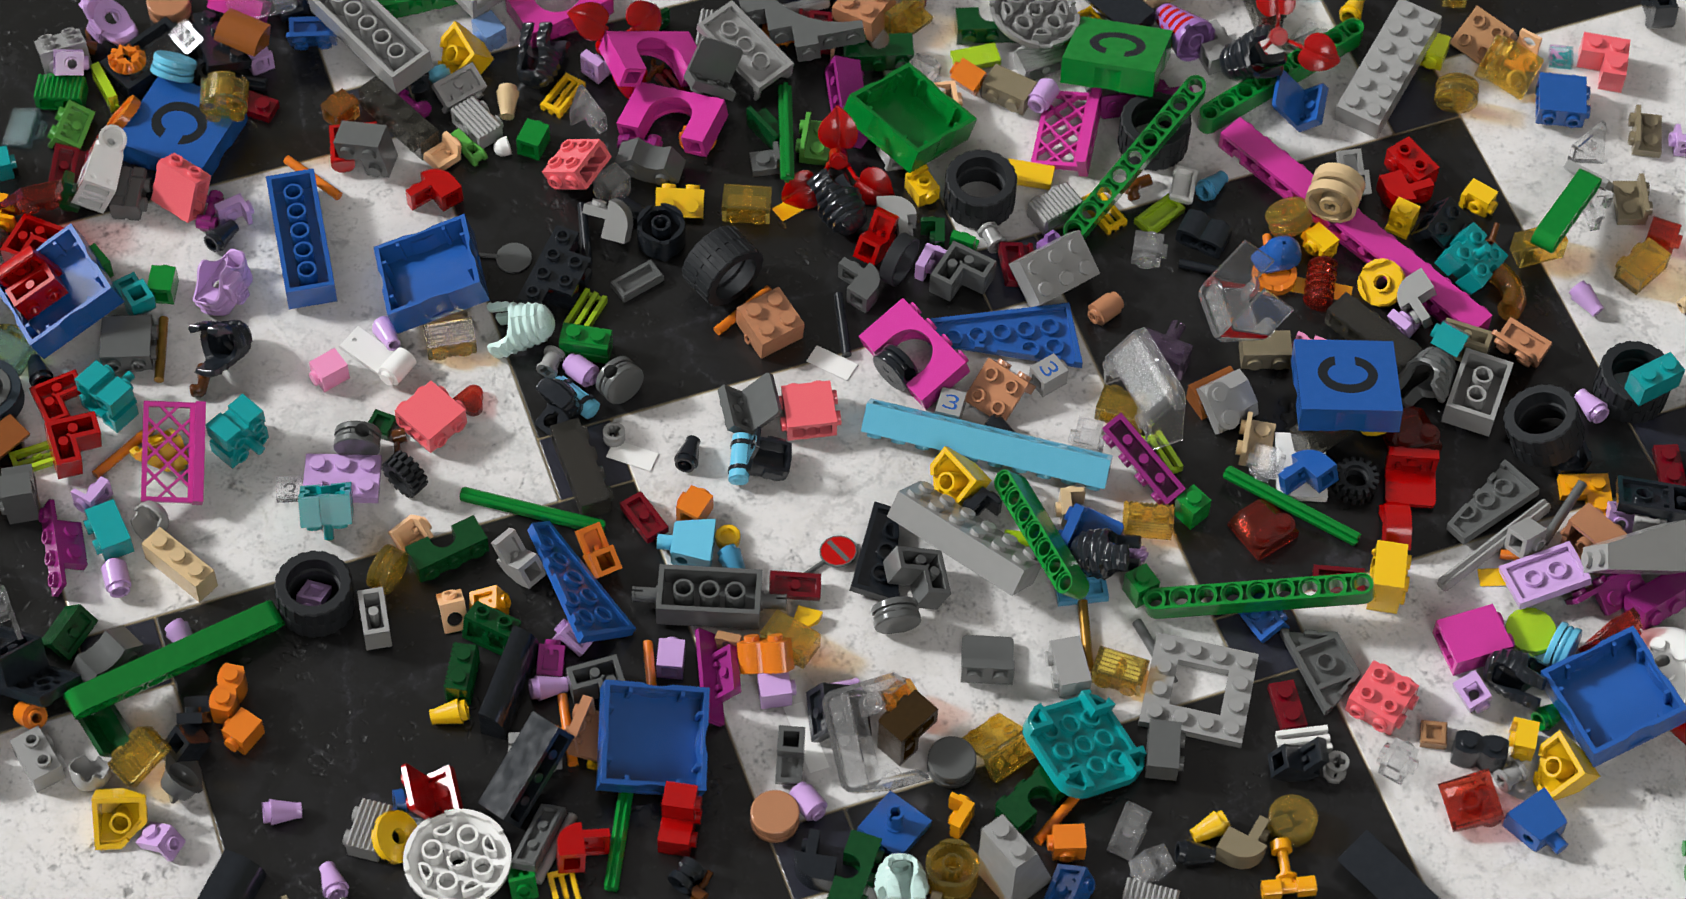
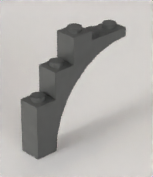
M739 0L741 10L757 26L767 23L770 39L775 44L789 41L795 42L798 62L821 58L820 50L866 42L862 20L849 22L822 21L793 12L777 0Z

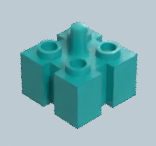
M1475 222L1460 231L1450 243L1451 246L1444 250L1434 262L1447 276L1453 273L1458 278L1455 283L1469 296L1482 288L1493 275L1492 272L1498 269L1509 256L1495 242L1490 245L1485 240L1488 235Z
M95 360L75 378L77 390L81 392L79 395L81 404L89 412L95 411L96 417L102 418L103 423L118 433L139 414L136 405L137 400L133 393L134 387L130 383L135 379V376L131 371H128L121 378L115 377L116 373L109 365H102L99 361Z
M242 393L228 405V410L222 414L220 412L205 424L207 434L211 438L209 441L211 451L232 469L248 458V451L251 449L256 454L261 455L265 450L263 445L269 438L268 430L264 423L266 422L264 411Z
M351 482L331 483V485L321 486V484L300 486L298 495L300 527L307 528L308 531H318L322 529L323 525L324 539L333 540L334 529L347 528L348 525L352 524L354 506Z

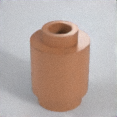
M1106 293L1088 306V317L1094 324L1102 326L1121 313V309L1124 308V302L1118 293Z

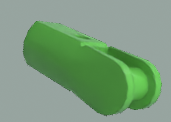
M458 128L451 133L453 137L458 138L462 145L461 153L474 167L478 165L480 160L488 159L485 150L476 144L463 130Z

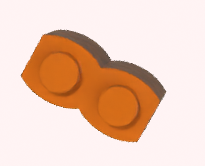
M782 633L767 635V638H760L759 634L745 635L743 640L737 642L740 674L787 673L795 668L791 638L783 637Z
M225 663L220 668L217 676L218 685L213 689L209 698V707L214 723L223 725L229 717H233L240 709V703L244 700L248 691L244 666Z

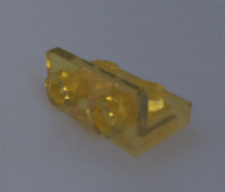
M902 0L885 12L884 31L888 34L912 33L913 35L932 22L933 16L924 9L925 0Z

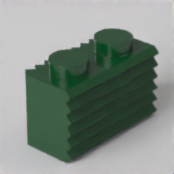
M455 642L452 644V653H450V662H448V671H446V680H444L445 684L443 685L445 700L448 703L457 698L459 700L465 699L467 705H471L480 663L479 646Z

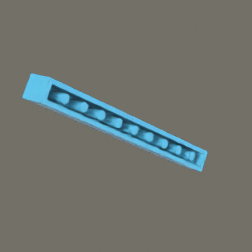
M872 398L866 404L861 432L867 433V436L870 438L881 439V437L890 438L891 442L895 444L905 445L907 442L915 444L917 449L930 450V448L939 450V453L944 446H948L973 462H978L979 459L987 461L988 465L1001 468L1004 465L1012 467V470L1018 473L1030 471L1037 473L1036 476L1043 479L1055 477L1068 485H1075V483L1085 484V488L1099 491L1100 488L1105 489L1113 455Z

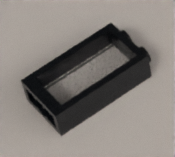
M164 17L123 45L127 46L129 43L133 47L139 45L141 50H145L147 62L142 70L129 75L117 73L109 66L108 56L99 63L111 85L126 99L131 95L140 99L147 94L158 77L150 71L155 51L176 52L196 60L198 58V45L195 39L190 35L187 36L176 22L172 23L167 17ZM127 55L123 56V58H126L127 60H129V62H131V57L129 58Z

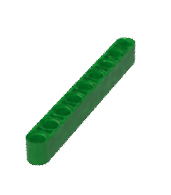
M1350 18L1323 34L1332 39L1339 57H1342L1360 45L1364 24L1359 19ZM1300 48L1289 53L1286 64H1282L1284 70L1297 83L1315 73V71L1305 69L1298 62V55L1302 50ZM1277 76L1267 79L1247 78L1245 81L1240 82L1200 107L1197 122L1199 131L1205 134L1214 133L1273 98Z
M1192 75L1186 79L1064 225L1063 235L1067 234L1070 229L1076 228L1080 230L1084 240L1203 100L1206 92V82L1203 77ZM1197 85L1201 88V91L1193 93L1189 90V87ZM1183 103L1186 109L1179 111L1174 108V105ZM1161 121H1168L1171 126L1165 129L1161 128L1159 123ZM1146 139H1153L1156 141V144L1150 147L1146 146L1144 141ZM1135 156L1140 158L1141 162L1135 165L1131 164L1128 160ZM1121 174L1126 177V180L1119 183L1113 178ZM1106 192L1110 194L1111 198L1103 201L1099 199L1098 195ZM1091 210L1096 215L1091 219H1087L1083 216V213Z
M1349 573L1152 588L1145 592L1143 602L1149 617L1153 619L1366 604L1373 600L1375 589L1370 575L1366 573ZM1362 585L1369 587L1363 592L1357 590ZM1335 587L1343 589L1340 593L1330 592ZM1309 589L1316 590V593L1313 595L1304 594ZM1283 591L1290 592V595L1287 597L1279 596ZM1257 593L1265 594L1261 599L1253 598ZM1230 595L1239 596L1234 601L1227 600ZM1205 597L1213 598L1212 601L1208 603L1201 602V600ZM1179 599L1187 600V602L1182 605L1176 604V601ZM1153 601H1161L1159 606H1150Z
M273 600L265 601L66 691L63 694V698L75 720L85 718L280 629L285 622Z

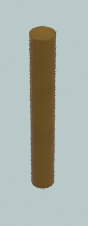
M160 316L158 321V359L155 360L154 381L157 383L164 382L169 318L166 316Z
M1081 599L1077 602L1081 642L1089 671H1093L1094 663L1088 601Z

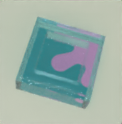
M1550 44L1549 68L1572 70L1574 65L1573 46Z

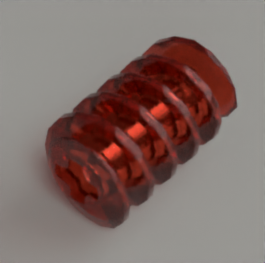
M1317 256L1312 258L1307 264L1303 302L1310 309L1326 311L1333 306L1338 262L1332 257Z

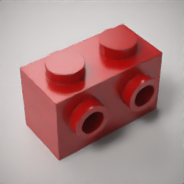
M1409 136L1388 148L1384 164L1390 172L1401 169L1409 184L1431 178L1433 183L1437 180L1440 167Z
M46 262L5 290L14 307L28 321L69 293L59 275Z

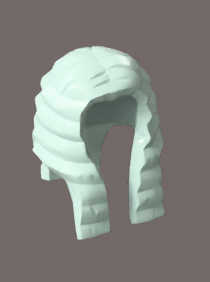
M508 301L489 302L487 304L489 312H503L496 314V319L500 325L508 324L507 335L498 342L490 343L487 346L489 353L494 358H508L510 354H516L518 351H525L534 345H540L542 342H546L553 334L555 329L554 316L543 304L536 302H527L526 304L521 302L517 304L515 302L509 303Z
M895 853L887 856L883 863L879 865L875 876L874 891L877 898L926 899V895L929 893V884L921 863L911 854Z

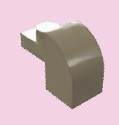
M1260 815L1249 835L1229 826L1217 846L1215 859L1236 869H1248L1259 864L1265 856L1267 848L1265 843L1271 832L1267 830L1269 819Z

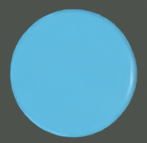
M158 50L154 52V60L150 67V71L154 75L174 82H193L194 73L197 68V62L194 59L171 51Z
M1562 622L1549 643L1543 663L1553 665L1574 655L1582 638V629L1574 628L1569 623Z

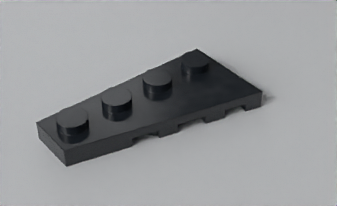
M206 10L192 14V24L196 37L199 39L200 50L203 52V61L207 65V74L251 68L252 60L248 54L214 40L215 31L220 21L215 11Z
M874 502L849 591L882 601L887 598L900 596L899 585L887 583L883 564L886 557L898 546L899 524L887 517L891 506Z

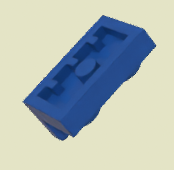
M1257 593L1253 598L1261 599L1265 594ZM1283 610L1238 613L1262 643H1265L1282 628H1290L1286 623L1289 617Z
M1058 863L1044 899H1089L1095 889V880L1087 867Z

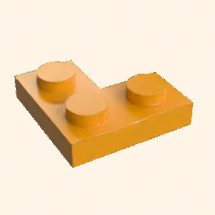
M1608 473L1558 474L1557 484L1560 501H1565L1578 480H1581L1587 486L1578 500H1585L1586 504L1589 502L1594 507L1599 508L1606 516L1608 501H1613Z

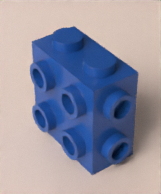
M1540 72L1536 83L1535 123L1583 128L1584 121L1589 119L1591 106L1587 105L1591 91L1590 86H1587V77Z

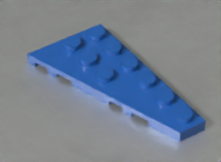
M1069 303L930 319L937 327L935 331L940 336L945 334L953 343L951 346L953 349L1038 362L1054 353L1067 366L1082 368L1083 365Z
M550 521L532 523L527 531L578 643L632 636L636 627Z

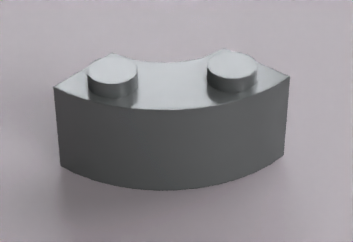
M638 137L621 142L614 165L626 177H633L662 186L664 183H679L686 160L672 146H654Z
M124 625L105 630L92 647L76 656L70 671L80 674L84 683L138 659V654L143 644Z

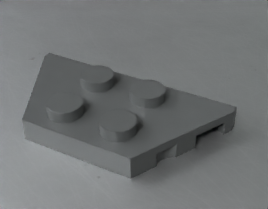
M1288 628L1281 629L1280 636L1324 716L1329 714L1361 676L1338 632L1305 630L1304 633L1289 632Z

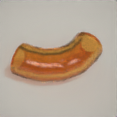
M1503 262L1493 273L1489 281L1499 290L1502 296V300L1498 304L1499 315L1506 321L1510 317L1517 320L1522 315L1527 304L1526 290L1520 277L1510 266Z

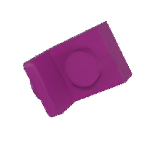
M546 639L545 644L539 643L536 675L563 677L567 647L561 645V640Z

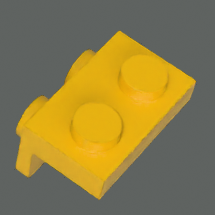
M664 183L662 188L656 187L655 206H661V203L671 204L682 212L683 218L703 219L705 190L700 189V185H686V189L676 188V184Z

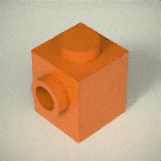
M962 58L960 62L956 61L950 70L951 81H955L956 85L974 96L977 95L988 76L984 70L965 58Z
M691 485L687 492H682L678 498L676 520L707 519L713 510V495L704 488H697Z
M242 707L233 717H229L222 727L225 746L233 752L239 751L244 755L251 750L265 733L263 721Z
M1053 824L1051 835H1047V851H1052L1053 860H1060L1065 863L1074 860H1085L1087 849L1085 824Z

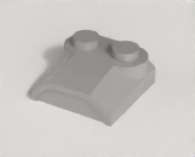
M1240 369L1196 389L1215 434L1235 428L1241 424L1242 419L1247 420L1248 411L1253 412L1252 417L1259 414L1256 396L1249 380Z

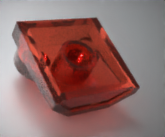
M61 180L18 189L0 202V211L15 216L24 213L32 215L43 208L46 211L58 208L60 206L59 202L63 200L61 192L64 188Z
M1414 406L1403 409L1399 432L1381 434L1388 449L1389 446H1404L1416 449L1429 448L1431 450H1439L1440 452L1443 447L1440 441L1439 429L1431 424L1422 408Z
M1258 499L1240 510L1227 524L1258 561L1291 542L1299 535L1293 517L1287 513H1282L1275 505L1264 499Z
M1632 607L1612 618L1579 647L1578 651L1580 653L1585 652L1596 646L1600 641L1631 626H1634L1639 635H1641L1640 629L1643 625L1641 624L1640 614Z
M1489 768L1438 784L1453 832L1482 825L1494 827L1505 819Z

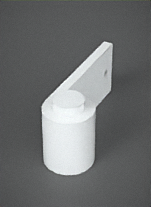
M359 326L339 346L345 353L380 376V379L387 385H398L417 364L414 356L406 349L399 347L396 351H389L382 342Z

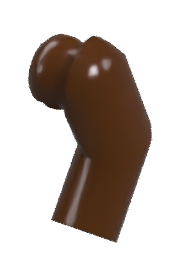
M1150 174L1137 177L1125 191L1130 202L1140 199L1138 190L1153 184Z
M197 374L198 384L190 385V394L192 397L200 396L201 398L207 392L210 378Z

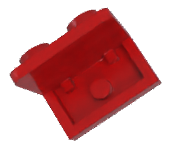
M1389 446L1385 460V503L1395 501L1401 504H1410V507L1433 508L1436 503V469L1440 459L1439 450Z
M407 763L401 765V781L406 788V804L411 812L425 820L428 817L431 819L443 814L445 810L464 809L455 769L452 766L447 765L425 775Z

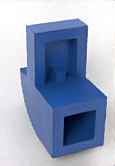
M1302 450L1292 454L1293 464L1285 467L1278 474L1280 490L1286 495L1306 482L1318 493H1321L1339 480L1337 464L1327 455L1317 450Z

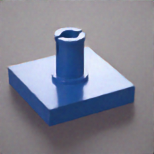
M890 790L857 827V831L882 838V849H885V853L888 855L895 853L907 854L931 827L932 820Z

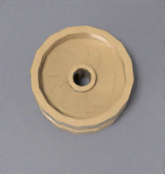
M1328 162L1321 164L1315 170L1311 185L1306 193L1305 203L1307 208L1317 217L1329 222L1343 223L1350 221L1357 212L1359 201L1365 190L1364 178L1355 169L1341 163Z

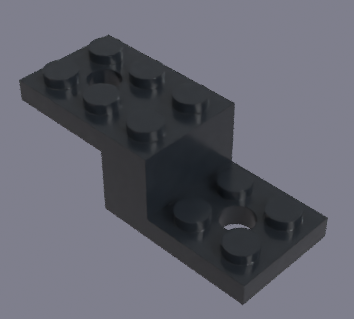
M1618 475L1616 480L1617 511L1629 515H1644L1653 519L1660 518V524L1686 520V486Z
M0 625V694L38 707H47L53 704L54 700L63 696L66 691L83 683L80 674L49 665L41 637Z

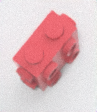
M567 139L562 143L556 155L548 161V165L542 173L546 177L548 184L554 189L587 190L612 156L600 139Z
M176 153L160 159L156 165L157 171L155 182L152 186L151 200L187 223L195 220L198 214L203 215L211 175Z
M816 380L811 383L802 384L790 383L781 386L779 400L783 410V417H780L781 431H786L787 441L837 435V426L841 425L840 410L835 411L838 397L837 391L831 388L830 380Z
M432 381L428 382L425 386L419 387L413 396L407 401H402L394 410L396 424L404 428L406 433L430 453L444 446L453 434L462 431L467 424V410L464 404L459 400L455 401L449 396V393L443 386H437Z
M1373 660L1349 696L1345 710L1352 717L1372 725L1378 732H1384L1391 736L1395 728L1400 730L1407 718L1404 715L1406 711L1415 708L1420 698L1417 696L1419 685L1411 678L1396 673L1388 665L1380 664Z

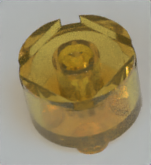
M215 71L209 73L208 78L204 79L203 77L200 85L199 108L206 115V119L210 122H219L221 118H230L237 122L243 121L248 111V80L243 76L242 79L237 78L235 73L230 71Z
M953 838L944 839L929 850L926 857L925 873L930 894L932 891L943 893L942 899H968L978 883L980 861L976 851L974 852L967 842Z

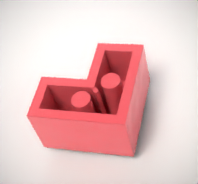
M1584 32L1578 51L1577 67L1600 71L1598 89L1621 93L1627 75L1630 39Z

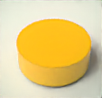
M727 524L717 529L715 542L720 549L729 544H735L736 547L740 544L741 534L737 527Z

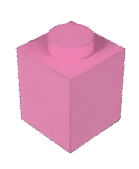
M335 348L309 362L311 370L309 377L315 386L319 385L324 392L350 379L348 364Z

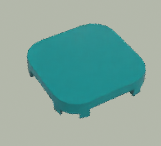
M1091 689L1082 690L1077 697L1051 705L1043 706L1042 703L1037 704L1033 707L1023 724L1024 738L1053 784L1062 793L1077 799L1099 795L1136 781L1144 768V758L1147 755L1144 746L1136 748L1112 710L1116 704L1110 698L1104 700L1098 695L1091 694Z

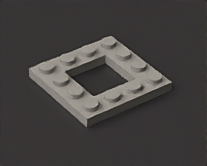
M1157 632L1138 726L1148 728L1150 719L1182 722L1181 732H1185L1187 737L1241 748L1259 654ZM1177 665L1228 676L1220 715L1169 704Z

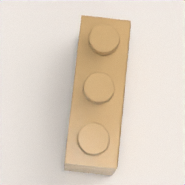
M161 527L141 543L145 559L199 603L218 586L215 571Z

